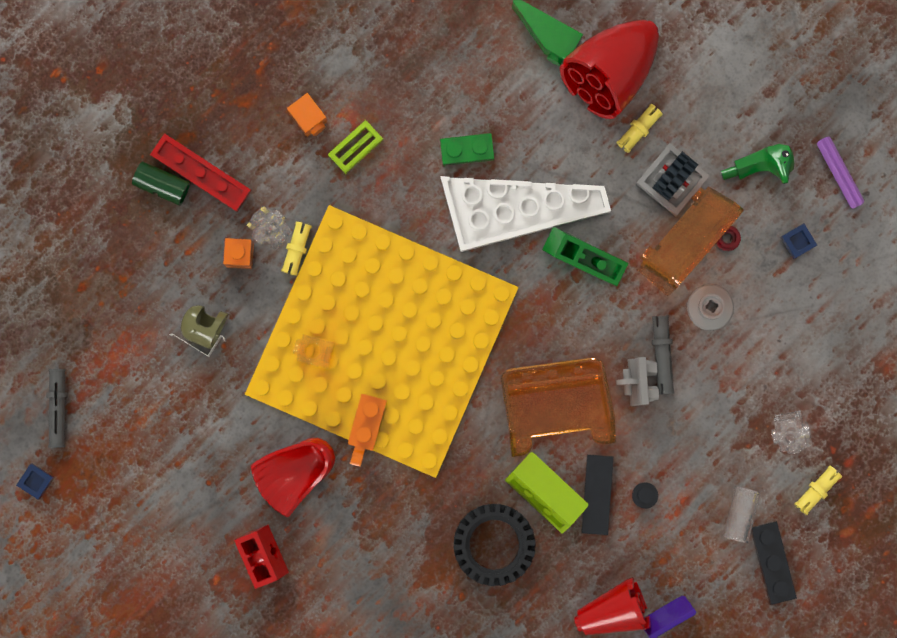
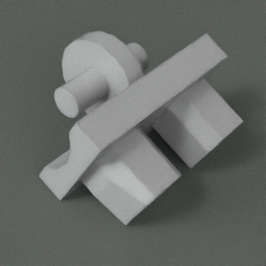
M646 357L628 359V369H623V379L616 380V385L624 386V395H630L631 406L647 405L649 402L659 400L658 387L648 386L647 376L657 375V362L646 360Z

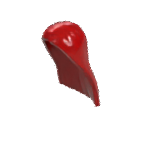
M309 438L272 452L257 460L251 465V473L254 482H256L255 485L265 501H268V504L275 511L285 517H289L311 490L331 472L336 456L333 448L327 441L321 438Z

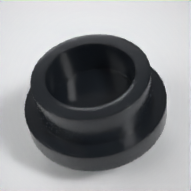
M647 482L636 485L632 491L633 502L636 506L643 509L653 507L658 501L656 487Z

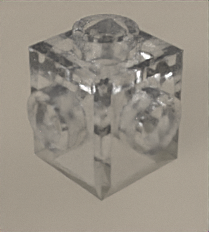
M264 206L255 212L251 220L246 224L253 231L251 237L262 246L266 242L275 250L293 232L283 222L286 218L274 208L270 211Z
M801 410L775 415V429H771L774 445L779 444L780 452L787 451L788 454H795L801 452L803 448H807V439L811 438L809 424L803 423Z

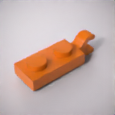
M361 393L348 440V445L355 446L350 464L361 467L365 450H374L387 400Z

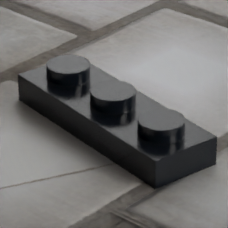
M777 521L750 527L770 605L797 599Z

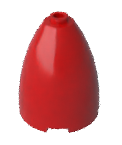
M649 20L625 22L601 31L574 49L565 57L563 64L560 66L561 78L572 96L578 93L580 98L589 104L587 110L599 117L614 119L638 93L653 65L659 41L658 27Z

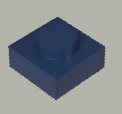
M804 223L780 237L793 259L817 246Z
M30 463L16 486L40 500L54 477L33 463Z

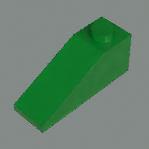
M513 0L512 8L542 52L548 56L547 60L557 66L563 64L565 57L578 47L583 34L522 0Z
M554 226L542 249L551 256L615 286H618L629 264Z

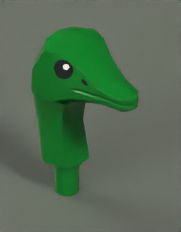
M772 145L735 160V166L721 170L723 180L736 176L741 180L755 172L770 171L773 175L779 177L782 184H786L789 181L790 173L794 170V155L789 145Z

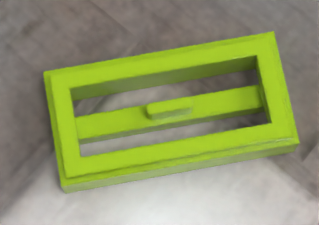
M365 120L337 145L328 156L346 175L379 145L383 138ZM365 129L369 131L342 157L338 158L336 156ZM372 136H374L375 139L368 146H366L356 157H354L346 166L343 164L363 144H365Z

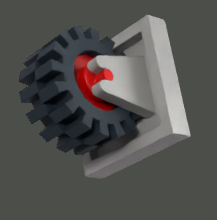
M669 143L636 184L674 216H677L710 175L698 167L699 164L683 151L680 152Z

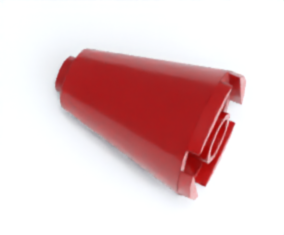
M633 577L626 579L578 609V616L574 617L578 631H583L585 635L646 630L651 627L650 616L644 617L645 609H647L646 602L638 583L634 582Z

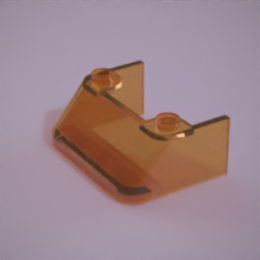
M709 186L706 190L702 187L699 188L691 198L694 201L693 205L654 249L649 246L640 257L643 262L636 270L667 296L678 288L744 211L736 202Z

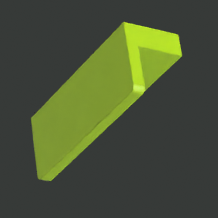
M530 452L505 479L513 489L561 533H564L571 527L588 507V503L533 452Z

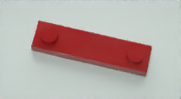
M165 133L150 154L151 157L236 212L239 211L251 193V189Z

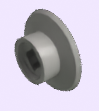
M707 284L700 286L692 292L688 299V315L691 321L703 330H718L724 327L733 315V300L730 294L718 285ZM709 301L717 306L714 313L706 309Z

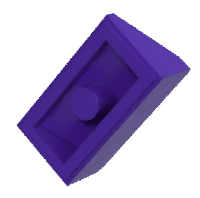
M680 596L649 614L651 627L644 631L648 638H657L696 615L695 613L697 612L685 596Z

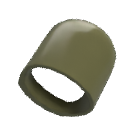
M192 306L182 318L181 333L186 340L211 350L218 340L229 314L220 311L217 317H213L205 312L204 306Z

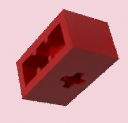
M268 524L234 540L255 589L277 581L289 573Z

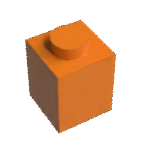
M308 93L287 107L288 113L306 137L311 134L316 136L326 128L324 125L327 123L326 116Z
M225 238L223 264L227 268L253 269V241L250 239Z

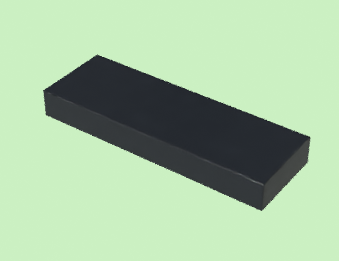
M587 454L584 500L588 503V507L582 514L581 533L608 535L613 456Z

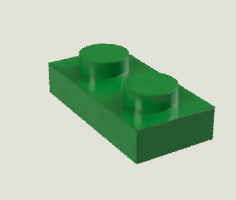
M491 133L440 139L443 166L494 160Z

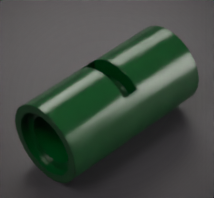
M143 161L137 167L132 180L133 186L153 195L157 193L158 197L178 206L182 205L190 188V182Z

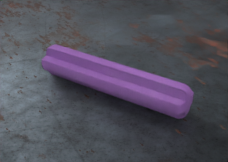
M830 137L818 141L817 146L850 208L853 209L862 205L864 199Z

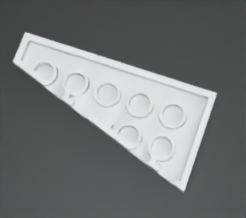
M440 176L460 252L611 212L604 186Z

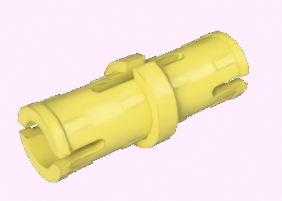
M650 104L637 120H633L630 123L631 127L616 142L620 148L624 146L625 152L629 153L642 137H646L651 126L663 115L658 108L655 111V105Z
M296 221L291 242L287 243L286 246L288 252L281 269L282 272L288 274L290 264H293L290 275L294 276L298 274L302 255L306 254L307 249L305 245L312 228L311 225L305 224L303 233L300 234L303 223Z
M829 466L816 482L809 484L810 488L794 505L800 508V511L805 515H808V512L821 498L825 499L828 496L827 492L842 478V475L839 472L836 473L837 470Z

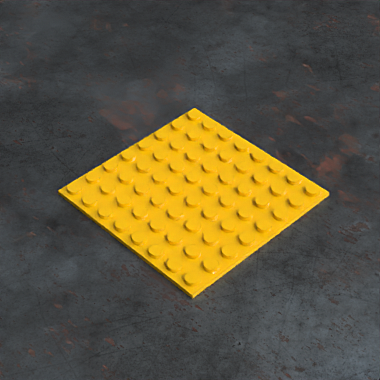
M328 205L245 395L347 440L350 437L361 393L387 400L373 451L436 478L519 287Z

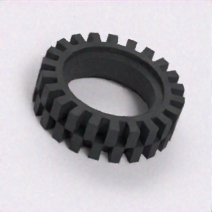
M487 504L477 507L461 520L455 532L454 553L460 568L469 578L482 585L503 586L516 581L530 567L535 555L536 543L534 532L529 522L520 512L506 505ZM489 520H500L509 524L518 536L519 549L517 556L513 562L502 569L493 570L480 566L471 555L470 539L472 533L481 523Z

